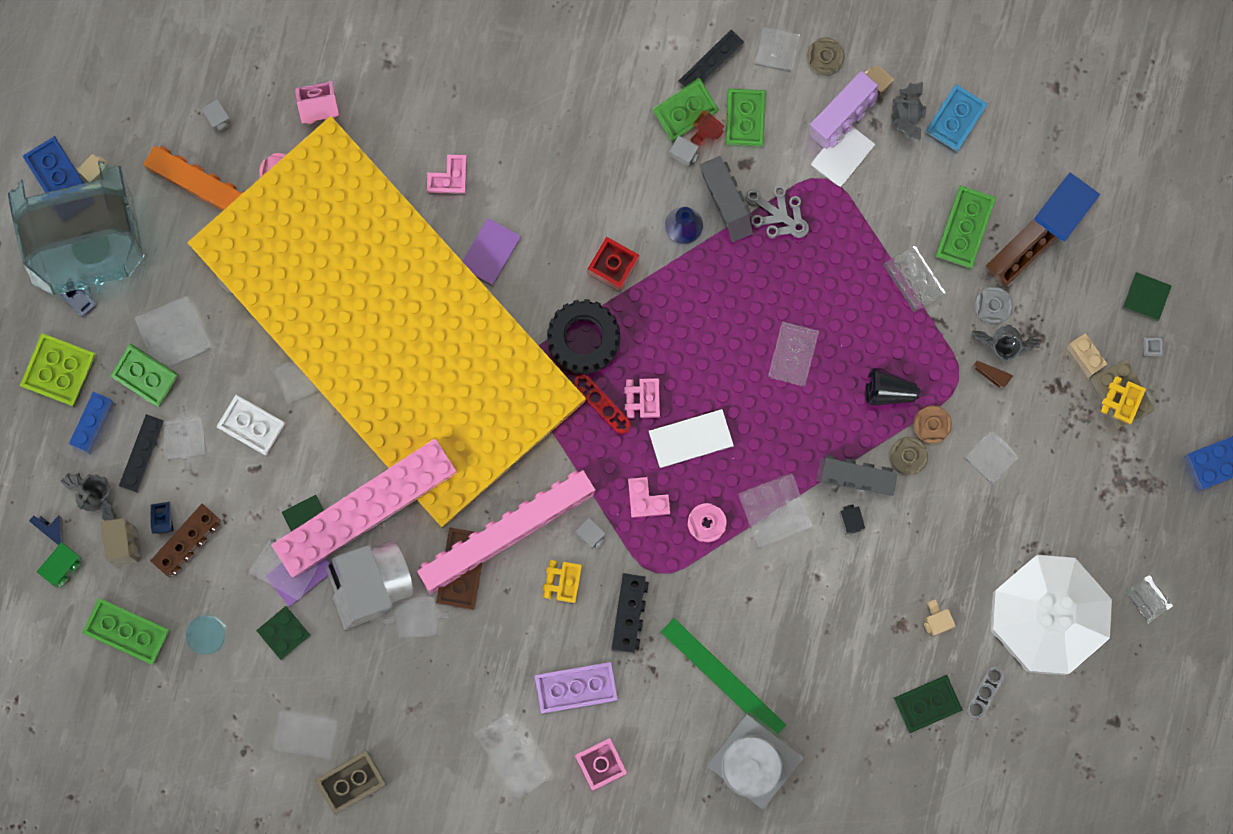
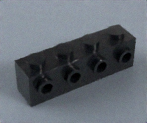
M626 573L622 575L611 651L634 654L635 650L639 651L640 639H637V633L642 631L643 620H640V612H645L646 601L642 599L643 593L648 592L649 582L645 581L646 576Z

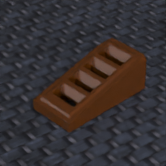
M976 361L972 366L973 369L1001 390L1004 389L1013 377V375L980 361Z

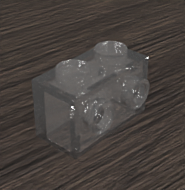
M1150 575L1125 592L1148 624L1172 607L1169 598L1163 594L1157 582Z

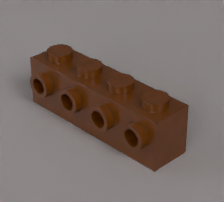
M1033 220L985 267L993 279L1007 286L1058 237Z
M201 504L150 562L167 577H175L182 569L180 566L184 561L188 562L194 556V550L197 547L201 548L208 540L206 537L211 532L215 533L218 530L221 520L204 504Z

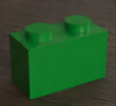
M61 542L37 570V573L54 587H62L69 578L67 576L70 572H75L79 568L82 558Z

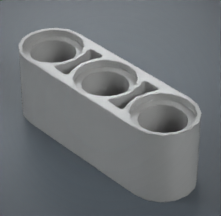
M995 666L986 671L967 706L969 717L978 719L986 713L1005 677L1004 671L1000 667ZM991 671H997L999 673L1000 677L998 681H994L991 679ZM985 687L990 690L989 698H984L981 695L982 688ZM974 704H977L981 707V713L979 715H975L972 712V706Z

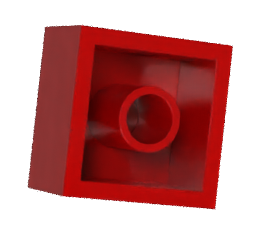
M606 236L589 265L587 273L621 292L638 263L640 255Z

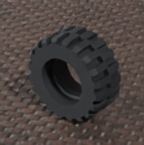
M578 299L574 300L571 304L566 303L561 310L558 309L555 312V316L550 320L547 331L549 351L554 357V361L560 364L566 371L570 370L573 374L577 375L578 373H583V375H589L592 372L594 374L598 373L600 369H605L609 366V363L615 359L616 353L619 350L620 328L617 324V319L610 313L607 307L601 306V303L597 301L593 303L589 299H584V301L579 302ZM577 321H591L599 327L602 333V341L596 351L590 354H578L568 347L566 332Z

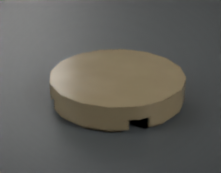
M828 37L819 38L809 46L807 63L815 73L831 75L842 67L844 50L836 40Z
M914 437L899 439L890 451L892 467L903 475L919 473L928 461L926 446Z

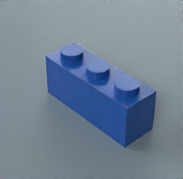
M93 391L69 442L72 447L87 454L91 453L114 404L110 398Z

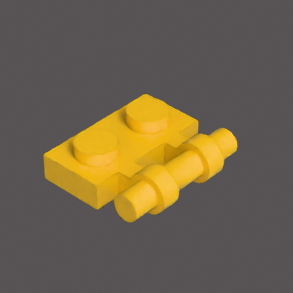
M1115 376L1113 382L1109 384V392L1102 401L1103 406L1100 412L1107 415L1110 408L1115 410L1113 418L1131 425L1146 388L1129 381L1124 388L1120 386L1122 379ZM1116 393L1122 394L1119 403L1113 401Z
M550 560L549 567H546L547 578L546 584H543V598L551 599L552 592H557L556 600L576 603L582 565L563 562L562 569L556 568L557 561ZM555 575H560L559 586L553 585Z

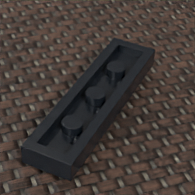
M731 29L678 80V83L684 88L700 78L704 84L744 45V41Z
M145 415L119 487L138 493L165 423L164 420Z

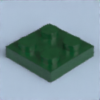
M287 606L283 607L256 630L281 661L311 636Z

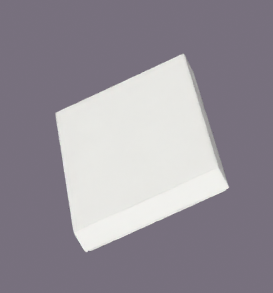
M854 127L846 135L842 133L838 137L840 140L834 148H823L810 165L825 178L840 187L844 185L875 146V143Z
M236 394L218 423L217 428L267 456L286 423Z

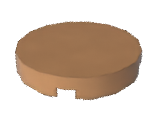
M934 405L925 406L920 409L913 421V428L917 437L924 442L932 444L943 441L949 435L952 426L951 417L946 410Z

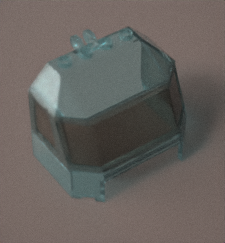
M98 161L101 180L27 198L24 183L21 179L18 182V187L8 193L11 216L22 262L32 284L53 295L84 289L87 297L91 296L89 286L95 285L98 294L103 293L102 284L129 277L144 258V251L134 200L121 166L113 165L110 167L106 166L105 162Z

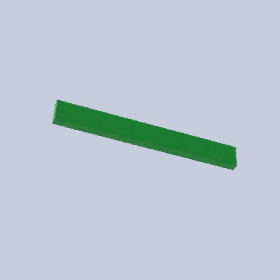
M675 618L661 631L676 648L746 714L750 711L778 734L786 726L770 708Z

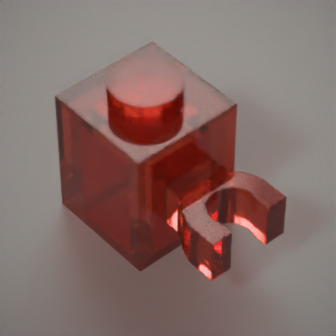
M703 110L692 124L698 132L690 141L700 146L705 137L712 141L717 140L723 134L725 126L709 112Z

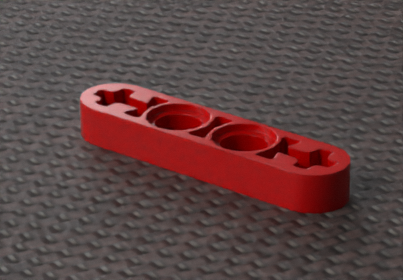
M578 375L574 380V386L586 398L589 405L617 434H626L630 429L628 418L588 376ZM578 380H586V386L589 389L591 388V386H593L594 388L591 389L587 395H585L584 393L587 392V390L583 386L580 388L578 387ZM592 393H599L601 400L597 403L590 400ZM607 406L614 409V414L610 417L603 414V409ZM617 414L620 415L617 419L621 423L626 422L625 430L622 428L617 429L618 423L615 420L613 423L610 422Z

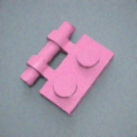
M633 379L626 380L624 393L626 394L627 404H625L627 418H635L634 411L640 410V418H659V379H640V386L634 387ZM635 393H640V404H634Z

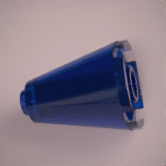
M686 206L673 209L665 221V230L668 236L679 244L694 242L700 236L703 229V221L700 214L693 208Z

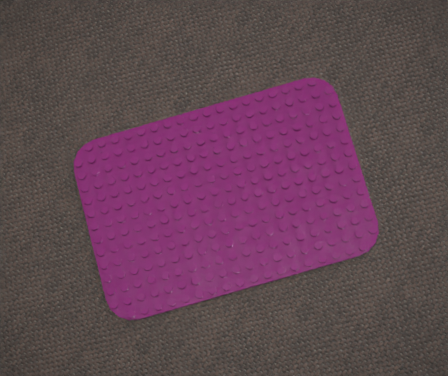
M809 178L786 190L784 197L787 215L793 220L794 214L793 208L790 207V198L797 196L801 200V219L806 221L809 226L806 236L796 238L792 234L777 236L776 238H769L767 236V228L769 226L781 228L788 225L780 222L755 228L751 222L753 216H773L762 207H758L751 212L752 216L749 217L752 235L731 242L728 228H725L601 305L607 307L610 313L617 319V324L620 328V346L615 359L609 363L608 367L600 369L598 373L594 374L592 372L586 376L599 387L626 417L625 404H627L626 394L624 393L626 380L633 379L634 387L640 386V379H659L660 417L640 418V410L634 411L635 418H628L630 421L629 431L621 435L617 434L586 401L556 427L552 433L578 472L582 470L585 472L595 488L593 497L630 555L642 568L659 574H672L685 569L819 484L820 482L816 481L820 458H826V455L837 457L839 461H844L845 459L855 461L913 424L914 417L920 409L929 405L940 407L954 394L959 382V365L954 352L850 195L842 187L837 186L826 178ZM774 197L773 199L768 201L770 204L778 208L777 197ZM797 200L792 201L793 205L799 203ZM760 219L754 220L755 224H759L761 222ZM801 225L796 226V230H802L803 228ZM772 229L769 231V233L773 235L776 233V231ZM577 321L566 332L568 347L578 354H590L596 351L602 341V333L599 327L591 321ZM548 340L542 342L539 347L574 385V380L578 375L573 374L570 370H564L560 364H557L549 351ZM878 368L916 383L918 388H920L919 399H916L914 403L868 406V403L865 402V386L871 380L868 377L870 370ZM578 380V387L580 388L583 386L587 390V392L584 393L585 395H587L588 392L594 388L593 386H591V388L589 389L586 386V380ZM596 392L592 393L590 400L597 403L601 400V395ZM640 393L634 394V404H640ZM607 406L603 409V414L610 417L614 414V409ZM723 410L733 447L659 468L649 435L650 430ZM617 414L610 422L613 423L615 420L618 423L617 429L622 428L625 430L626 422L621 423L617 419L620 415ZM647 477L649 496L668 495L670 515L632 518L628 479ZM705 503L719 507L726 517L724 533L719 539L709 543L698 541L691 535L688 529L690 513L696 506ZM704 518V522L701 524L710 528L712 520Z

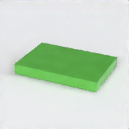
M700 78L652 109L671 141H674L678 136L683 135L719 111Z
M728 88L725 145L763 147L766 90Z
M129 344L112 372L111 377L155 406L160 407L179 374L133 344Z

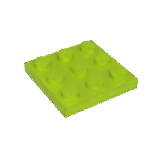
M41 333L20 387L74 407L96 354Z

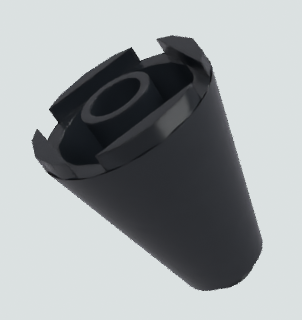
M878 368L870 370L868 377L871 380L865 386V402L868 403V406L914 403L916 399H919L920 388H918L916 383Z

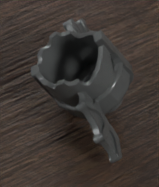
M923 82L918 84L909 83L907 88L899 89L900 95L893 99V114H891L892 123L899 124L897 130L905 132L907 138H915L918 141L921 140V128L914 125L918 123L921 117L926 116V106H923L917 97L922 95Z
M1008 324L997 329L993 337H990L983 331L973 330L972 332L975 340L982 341L984 345L992 344L995 354L1004 363H1008V360L1017 357L1022 348L1031 351L1032 348H1039L1041 344V339L1028 338L1026 341H1022L1019 331Z
M67 473L66 477L60 480L68 489L78 487L75 500L78 504L77 507L81 510L94 512L101 508L104 521L114 520L117 517L112 509L114 504L106 499L110 493V485L106 477L89 474L82 479L80 473L76 475Z

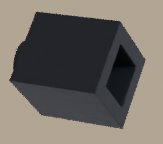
M854 504L843 507V511H840L839 515L845 535L864 531L865 525L860 507H854Z

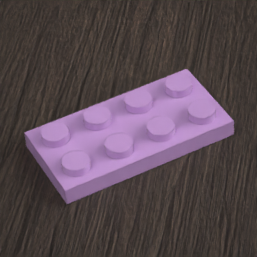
M611 662L535 675L541 714L618 701Z

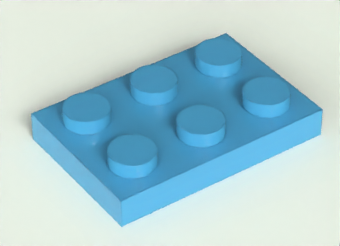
M955 84L925 132L958 152L988 104Z

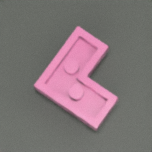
M447 155V173H428L427 193L465 194L466 155Z
M647 477L628 479L632 518L670 515L668 495L649 496Z

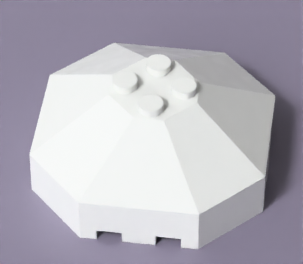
M1036 555L993 592L991 632L995 637L997 636L1008 652L1017 659L1027 673L1068 675L1110 638L1112 599L1076 558Z

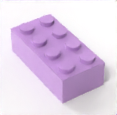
M860 71L810 124V137L823 148H834L840 140L838 137L842 133L846 135L853 127L852 124L856 120L862 119L865 115L864 111L876 104L878 101V85Z

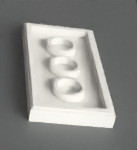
M722 409L649 431L659 468L734 446Z

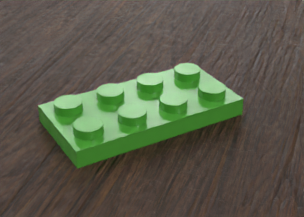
M961 185L959 186L936 254L937 258L972 269L996 197Z
M98 598L82 633L154 665L170 630Z

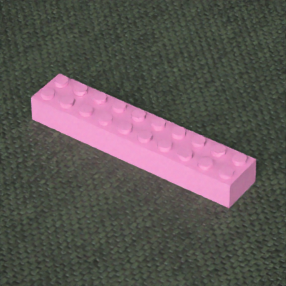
M434 439L272 544V547L291 577L297 578L458 472L438 441Z
M578 470L568 475V479L563 483L560 480L553 484L548 492L543 490L535 495V499L530 503L527 500L520 504L517 511H508L501 516L502 520L497 523L494 520L485 526L484 531L480 533L476 531L469 535V540L466 542L459 541L452 546L451 551L447 553L443 551L436 555V559L433 562L429 563V561L421 564L417 575L428 594L435 593L439 587L448 585L468 570L470 571L477 567L481 562L484 563L591 498L595 493V488L583 470L581 472H578Z

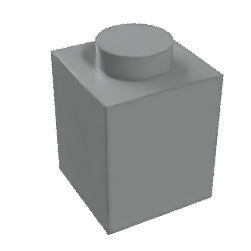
M218 99L201 109L215 132L225 130L229 123H231L230 118Z
M678 136L669 152V156L689 167L691 162L695 163L700 155L698 153L699 146Z
M590 518L575 531L591 549L595 546L599 548L605 541L606 533Z

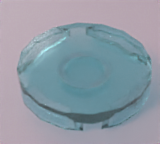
M200 616L188 625L186 641L196 653L203 655L212 654L223 645L225 638L224 628L215 618Z

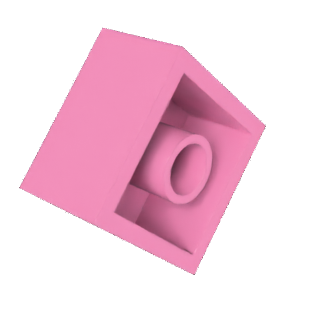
M332 81L295 89L301 123L312 124L317 122V120H326L330 116L333 119L339 116Z
M610 738L575 755L592 791L627 775Z

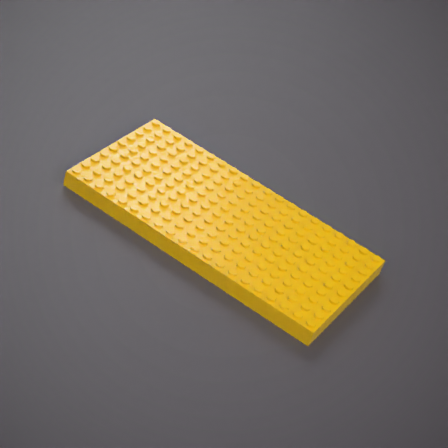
M332 116L326 119L187 242L388 468H391L432 440L436 439L458 473L417 500L442 528H445L586 402V398Z

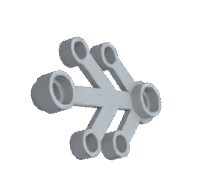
M777 186L774 189L778 208L763 199L760 192L756 189H751L746 193V201L749 205H759L773 215L761 217L760 215L753 216L751 222L755 228L780 222L788 225L781 228L769 226L767 228V236L769 238H776L777 236L792 234L796 238H802L807 235L809 226L806 221L801 219V200L799 197L793 196L789 201L790 207L793 208V220L787 215L784 197L786 190L783 186ZM778 190H783V193L781 195L777 194L776 192ZM756 194L757 197L752 199L750 198V195ZM797 200L799 203L793 205L792 201ZM760 219L761 222L759 224H755L754 220ZM801 225L803 228L802 230H796V226ZM772 229L776 231V233L773 235L769 233V231Z

